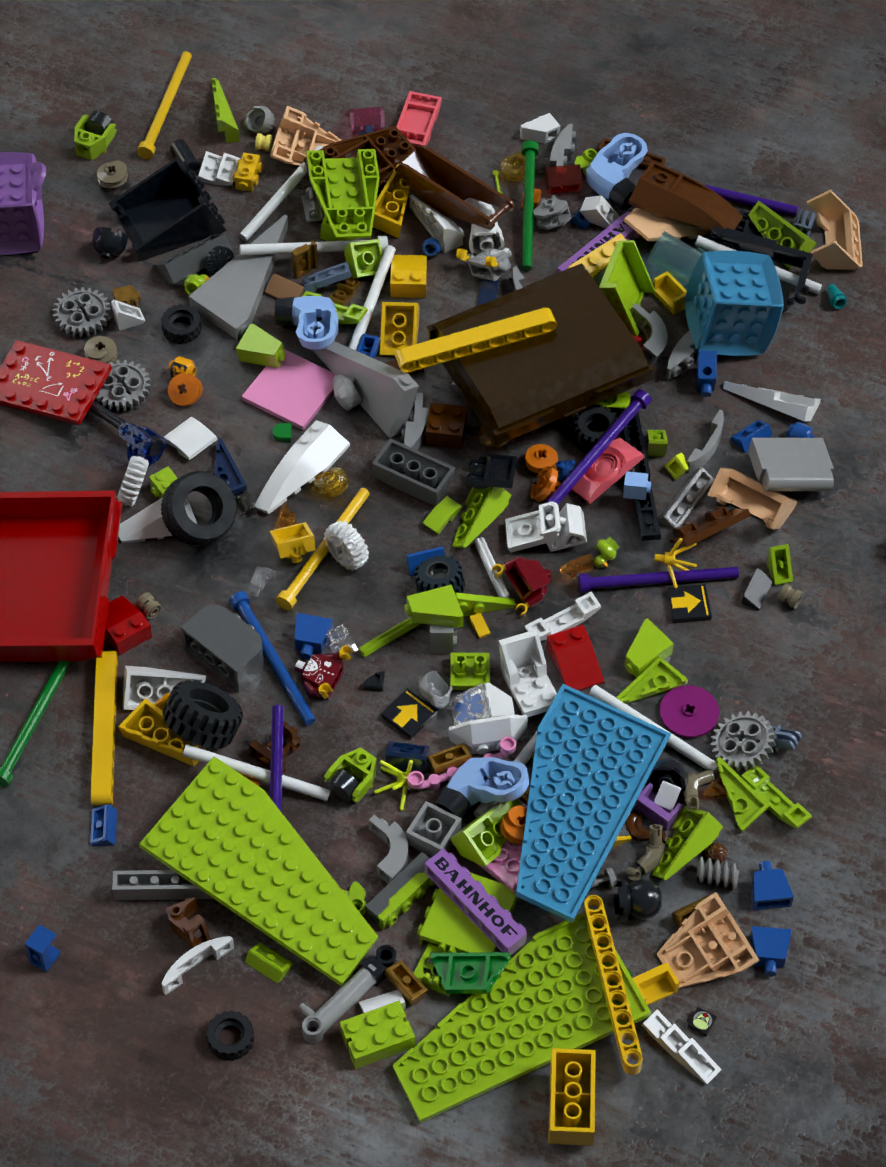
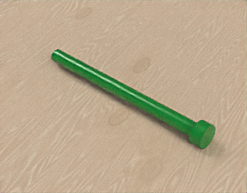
M532 140L523 142L521 151L522 155L525 156L521 266L523 271L532 270L535 156L539 154V144Z
M61 660L57 663L0 767L1 787H8L12 781L13 775L11 772L72 661Z

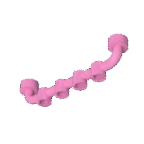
M509 736L502 738L500 741L501 751L494 755L487 753L484 755V758H506L516 750L515 739ZM448 768L446 773L440 775L431 774L427 780H424L421 772L413 771L408 775V785L413 789L430 788L431 790H437L440 788V783L450 782L459 768Z

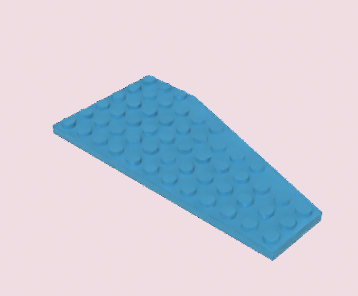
M562 684L537 730L516 888L517 897L573 923L649 779L655 764L668 743L671 733Z

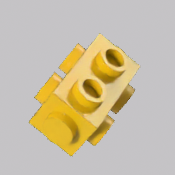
M243 152L242 158L238 159V170L233 174V182H235L237 190L253 192L254 186L258 185V174L262 172L263 163L260 162V155Z

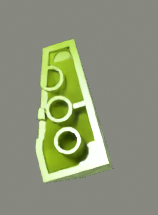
M760 201L756 203L748 214L762 236L776 240L778 245L810 253L817 244ZM784 264V265H786L788 268H792V267H793V266H791V265Z

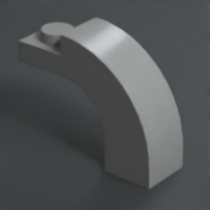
M635 303L631 307L630 312L636 326L646 336V343L642 346L641 350L648 365H653L667 344V329L663 320L655 311L649 314L644 308Z
M373 815L369 819V830L383 840L390 849L388 855L377 865V876L389 884L408 865V841L404 831L395 821L389 826L384 819H379Z

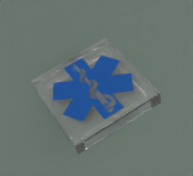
M483 683L449 699L455 726L472 720L492 717L486 686Z

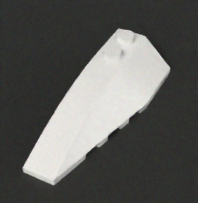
M316 420L295 442L278 464L263 488L254 508L267 514L273 512L287 501L289 495L297 494L301 490V486L307 482L311 483L314 481V476L320 472H326L347 450L350 443L331 425Z

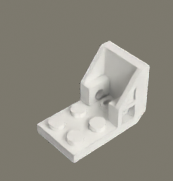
M536 629L499 640L502 674L521 713L530 717L547 712L557 693L547 676V664Z

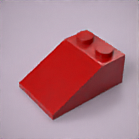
M123 595L109 602L105 637L119 656L152 638L150 623L141 611Z
M584 625L547 636L546 650L563 684L578 691L591 688L594 685L604 684L605 681L592 642Z

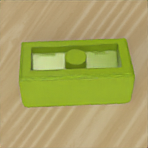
M260 942L248 951L245 960L247 965L276 983H279L293 966L292 962Z

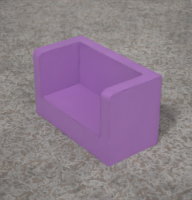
M649 783L641 792L634 808L640 813H644V816L654 823L661 825L667 831L682 812L683 805L679 803L672 811L654 803L657 795L652 792L653 784Z

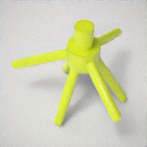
M381 760L380 764L383 766L380 767V770L396 776L397 782L374 790V793L377 794L391 788L396 790L403 786L400 802V811H403L407 787L409 786L408 775L411 773L413 761L410 760L407 771L402 772Z

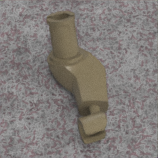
M710 769L698 774L692 772L688 774L687 787L683 791L687 810H690V807H697L699 809V786L714 782L715 779Z
M654 824V828L653 825L649 826L650 835L649 841L646 843L645 855L637 861V869L633 867L626 869L625 873L629 875L628 879L633 881L639 880L641 872L647 874L660 864L665 847L662 842L663 827L661 825Z

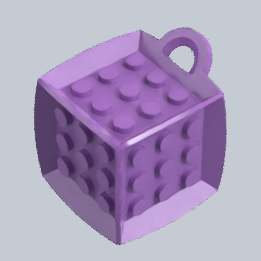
M0 152V255L20 254L42 249L44 212L41 186L46 176V166L36 161L33 153Z

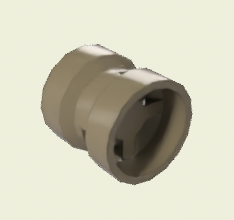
M786 583L782 587L777 600L782 603L787 602L790 607L795 609L799 605L804 592L799 589L795 590Z
M149 592L142 594L136 600V607L143 611L147 619L157 617L162 611L161 604L154 601V597Z

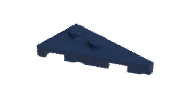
M222 438L218 439L214 471L216 476L226 481L234 495L247 490V485Z

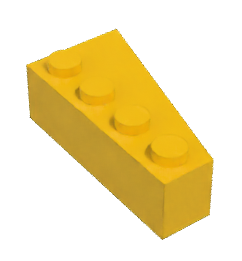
M395 170L376 200L373 228L399 238L410 187Z
M146 698L118 726L123 737L191 766H195L199 761L182 756L186 744L206 750V748L193 745L191 742L181 739L179 735H175L173 730L169 729L164 722L163 711Z

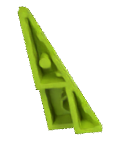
M212 78L218 132L225 131L226 143L240 142L238 127L219 80Z

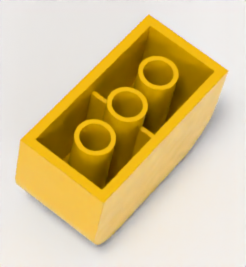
M552 1048L548 1144L593 1146L595 1133L596 1050Z

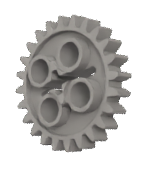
M84 287L81 288V291H78L77 288L74 289V292L68 290V295L62 293V299L57 298V303H54V309H52L53 319L56 322V326H60V331L65 330L66 334L72 332L73 337L77 333H79L80 337L83 336V333H86L87 336L90 335L89 332L96 334V329L102 331V325L107 326V321H110V302H108L107 297L104 298V293L98 294L97 289L92 292L91 288L85 291Z
M117 360L116 364L110 362L112 370L96 396L97 403L102 402L103 407L108 405L109 410L116 407V411H119L120 408L126 411V407L133 409L134 404L140 406L139 401L145 402V397H149V391H151L149 373H146L145 368H141L140 364L134 366V361H131L129 364H127V360H124L123 363Z
M747 711L745 716L741 712H739L738 717L731 714V720L724 718L725 724L718 723L720 729H714L715 735L711 736L713 741L711 743L712 752L716 759L720 756L732 769L735 766L737 771H740L741 767H744L745 771H747L750 765L755 769V763L758 762L762 765L761 759L768 760L767 753H773L772 747L776 746L774 742L776 739L774 729L769 720H765L763 715L758 717L756 712L752 716L749 711Z

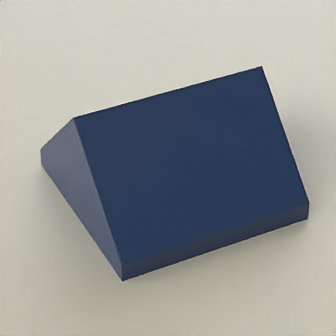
M390 741L385 755L386 763L400 771L406 772L408 763L412 760L411 772L419 771L425 774L430 746Z

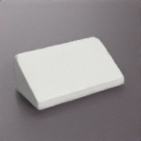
M398 990L359 1002L362 1013L399 1000L403 1009H406L405 1000Z

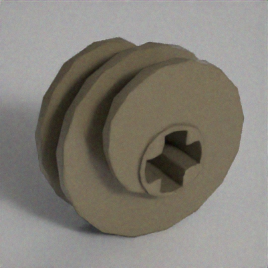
M120 160L103 164L97 170L98 183L107 189H115L122 186L128 178L127 166Z
M105 336L93 337L84 346L85 357L108 364L112 362L114 364L118 357L115 342Z

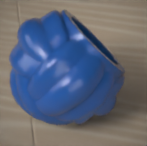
M436 238L426 239L422 243V250L427 257H434L441 251V245Z

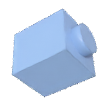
M626 471L623 498L646 500V494L651 491V482L648 481V474Z

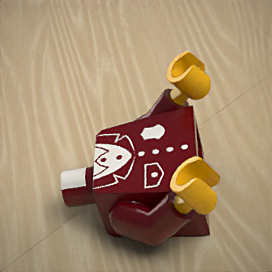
M520 556L504 562V565H493L491 571H500L494 574L496 579L501 578L503 571H505L521 600L526 601L525 604H518L514 610L523 609L524 612L519 617H523L529 607L532 608L543 600L552 576L551 571L543 569L539 561L529 560Z
M348 645L341 647L335 653L314 654L308 663L300 660L297 661L295 671L302 673V685L310 697H323L329 700L344 673V661L342 660L349 661L351 659L349 653H352L353 650Z

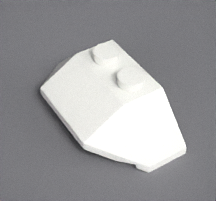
M504 715L450 726L449 740L456 745L464 743L471 754L501 751L500 741L502 738L509 736L517 742L527 729L528 717L527 715Z

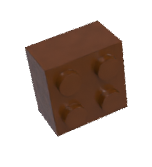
M430 403L426 427V445L462 449L467 422V406Z

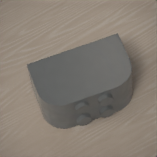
M209 605L202 608L181 627L183 648L239 693L262 672L264 667L262 639L258 632H256V629L251 624H246L242 621L237 613H232L220 605Z

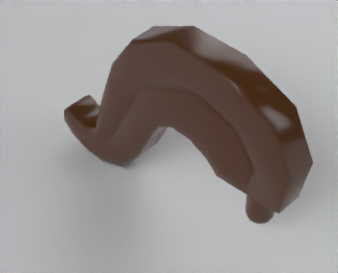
M635 812L628 816L625 822L626 828L630 836L637 841H649L650 829H645L642 826L641 818L644 816V813L638 815ZM662 830V840L665 843L667 836Z

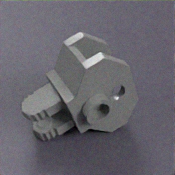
M555 195L547 200L542 198L540 205L533 210L537 226L540 229L549 230L565 225L572 219L567 201L559 200Z

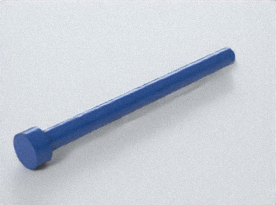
M244 591L233 594L229 599L233 610L239 611L245 623L251 624L260 635L263 653L305 725L310 726L314 724L316 719L249 607L250 599Z

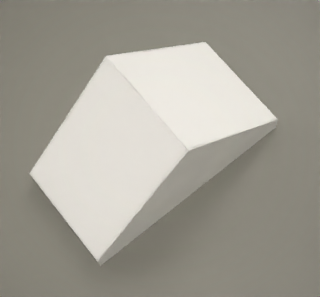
M114 299L112 300L113 317L119 331L145 322L140 308Z

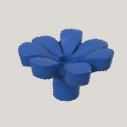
M565 460L564 462L558 461L556 463L558 468L557 478L561 482L575 469V461Z

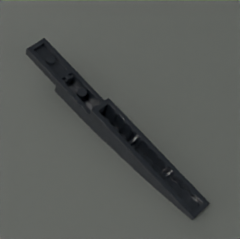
M618 409L619 416L624 412L625 409ZM637 412L621 431L622 438L644 454L645 458L628 472L648 474V481L651 482L650 468L639 413ZM651 486L650 493L646 494V500L633 499L642 541L661 540Z

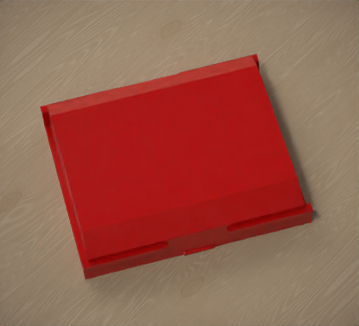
M115 490L0 492V662L85 661L91 658H102L109 609V599L107 597L112 560L116 557L123 506L122 502H118Z

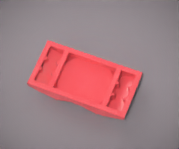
M409 91L396 127L413 146H427L434 123L438 118L442 97Z
M615 439L571 491L591 504L645 456L623 439Z

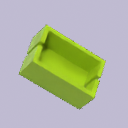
M400 1000L340 1022V1033L355 1069L415 1047V1035L409 1021H406V1014Z

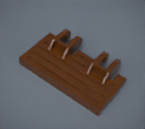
M718 506L714 508V511L706 512L704 515L707 521L698 526L694 522H685L682 527L673 528L675 537L669 539V541L675 545L682 538L683 540L679 547H688L750 517L751 514L749 509H731L728 511L725 506Z

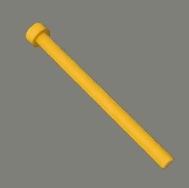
M184 51L145 141H141L137 148V154L141 158L151 159L155 153V141L192 58L190 52Z
M360 488L336 522L341 520L349 524L370 495L369 491L365 488ZM324 539L288 589L282 590L276 597L275 601L282 609L289 611L294 607L297 602V594L329 552Z

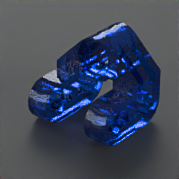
M124 422L119 426V436L128 442L126 448L129 461L132 456H140L148 460V467H150L160 459L166 448L164 437L145 426L137 427L128 422ZM127 428L131 432V434H127ZM138 436H140L141 439L143 440L142 443H141V441H140L139 439H137ZM150 436H156L163 441V448L156 456L146 453L151 444Z

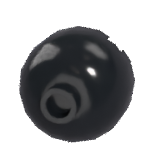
M108 227L95 228L92 238L93 248L105 259L116 257L122 254L127 246L128 236L119 230H117V233L111 232L112 228Z
M670 758L661 759L655 764L647 784H653L652 792L655 790L658 793L662 781H666L681 788L678 796L680 797L687 787L688 773L684 765L679 761Z

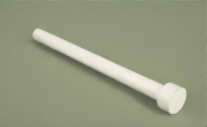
M377 236L376 239H380L382 252L384 253L385 247L388 245L387 236ZM366 240L315 243L317 244V252L345 251L346 244ZM311 242L243 244L239 246L240 255L289 254L297 247H301L304 244L309 245Z

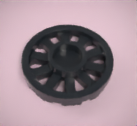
M217 246L211 249L204 260L206 273L210 276L216 274L235 257L234 253L226 246Z

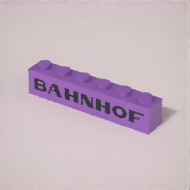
M630 212L624 213L559 266L557 273L566 270L568 266L620 233L626 240H635L641 237L639 233L624 222V218Z
M443 848L425 862L426 875L501 952H510V955H512L526 943L527 931L520 923L517 924L513 920L511 913L499 906L497 899L493 895H489L485 891L484 886L471 877L466 867H461L457 863V859L452 853H448Z

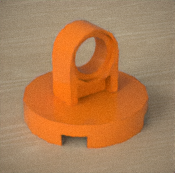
M546 466L537 475L539 480L536 485L532 484L530 490V497L535 501L542 502L547 496L551 497L561 485L557 481L558 471L555 468Z

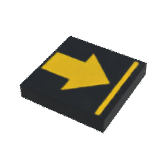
M706 584L678 586L677 588L668 587L667 593L673 623L711 620L712 614Z
M407 688L381 713V717L412 739L437 714V710Z

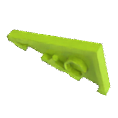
M455 593L464 617L476 613L482 614L514 608L516 605L515 600L512 598Z
M659 657L616 698L628 704L688 683V679L662 657Z
M719 756L715 763L737 826L742 833L770 805Z

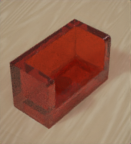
M580 164L546 167L545 182L547 193L581 190L583 181Z

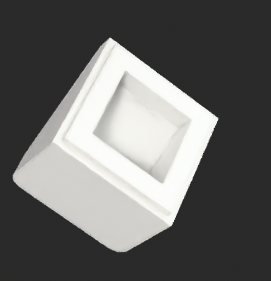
M662 781L654 803L672 811L681 788Z

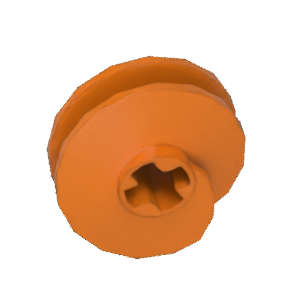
M187 373L178 374L173 377L168 386V395L171 401L180 406L194 404L201 397L203 391L200 380L194 375Z
M537 444L527 450L525 464L530 471L539 474L546 466L557 469L558 454L552 447L546 444Z
M524 806L512 807L500 823L502 835L508 841L519 845L523 843L527 808Z

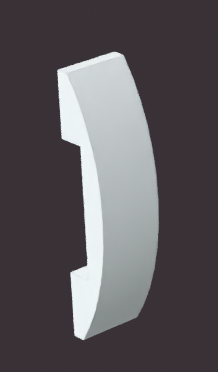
M589 592L576 599L574 605L545 620L539 618L525 625L524 628L527 632L536 629L540 641L547 640L548 635L581 624L601 608V605L594 594Z
M226 936L206 941L183 954L166 973L161 983L163 993L167 995L183 984L181 975L213 954L218 960L233 950L234 943L232 937Z

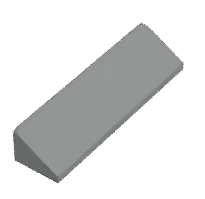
M703 467L696 469L659 517L658 521L671 529L680 526L715 479Z

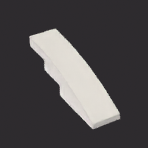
M658 1009L641 1024L673 1058L704 1084H708L721 1071L719 1066L693 1038L689 1039L676 1024L672 1025Z

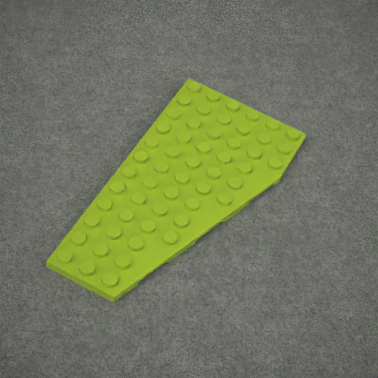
M215 756L139 843V847L341 987L378 940V935L267 793Z
M584 912L577 915L573 923L566 920L533 936L532 940L511 958L488 994H472L437 1024V1027L414 1048L408 1050L392 1065L420 1123L551 1063L552 1048L581 1049L614 1033ZM594 925L593 927H595V928H597V929H600V928H602L603 926H601V925ZM601 943L598 946L605 948L608 945ZM616 951L635 1024L650 1017L651 1011ZM606 962L603 965L606 967H610L613 964ZM614 981L608 982L611 986L617 985ZM614 1001L613 1004L621 1005L622 1002ZM625 1020L618 1021L621 1025L628 1023Z

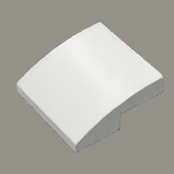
M206 151L198 179L208 184L231 186L233 184V174L237 171V163L240 158L224 153L222 157Z
M190 417L164 436L165 442L175 447L178 454L188 460L218 440L206 426L193 417Z

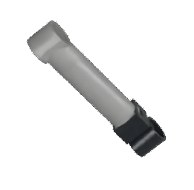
M386 944L378 947L375 954L376 958L370 955L361 964V969L316 1012L304 1003L299 1005V1009L307 1016L302 1023L303 1038L306 1042L310 1044L320 1042L323 1039L324 1033L374 985L377 987L386 978L384 975L385 970L397 963V954L394 947ZM383 957H389V958H391V959L385 961V960H382L381 958H383ZM313 1027L318 1029L315 1032L308 1031V1029Z

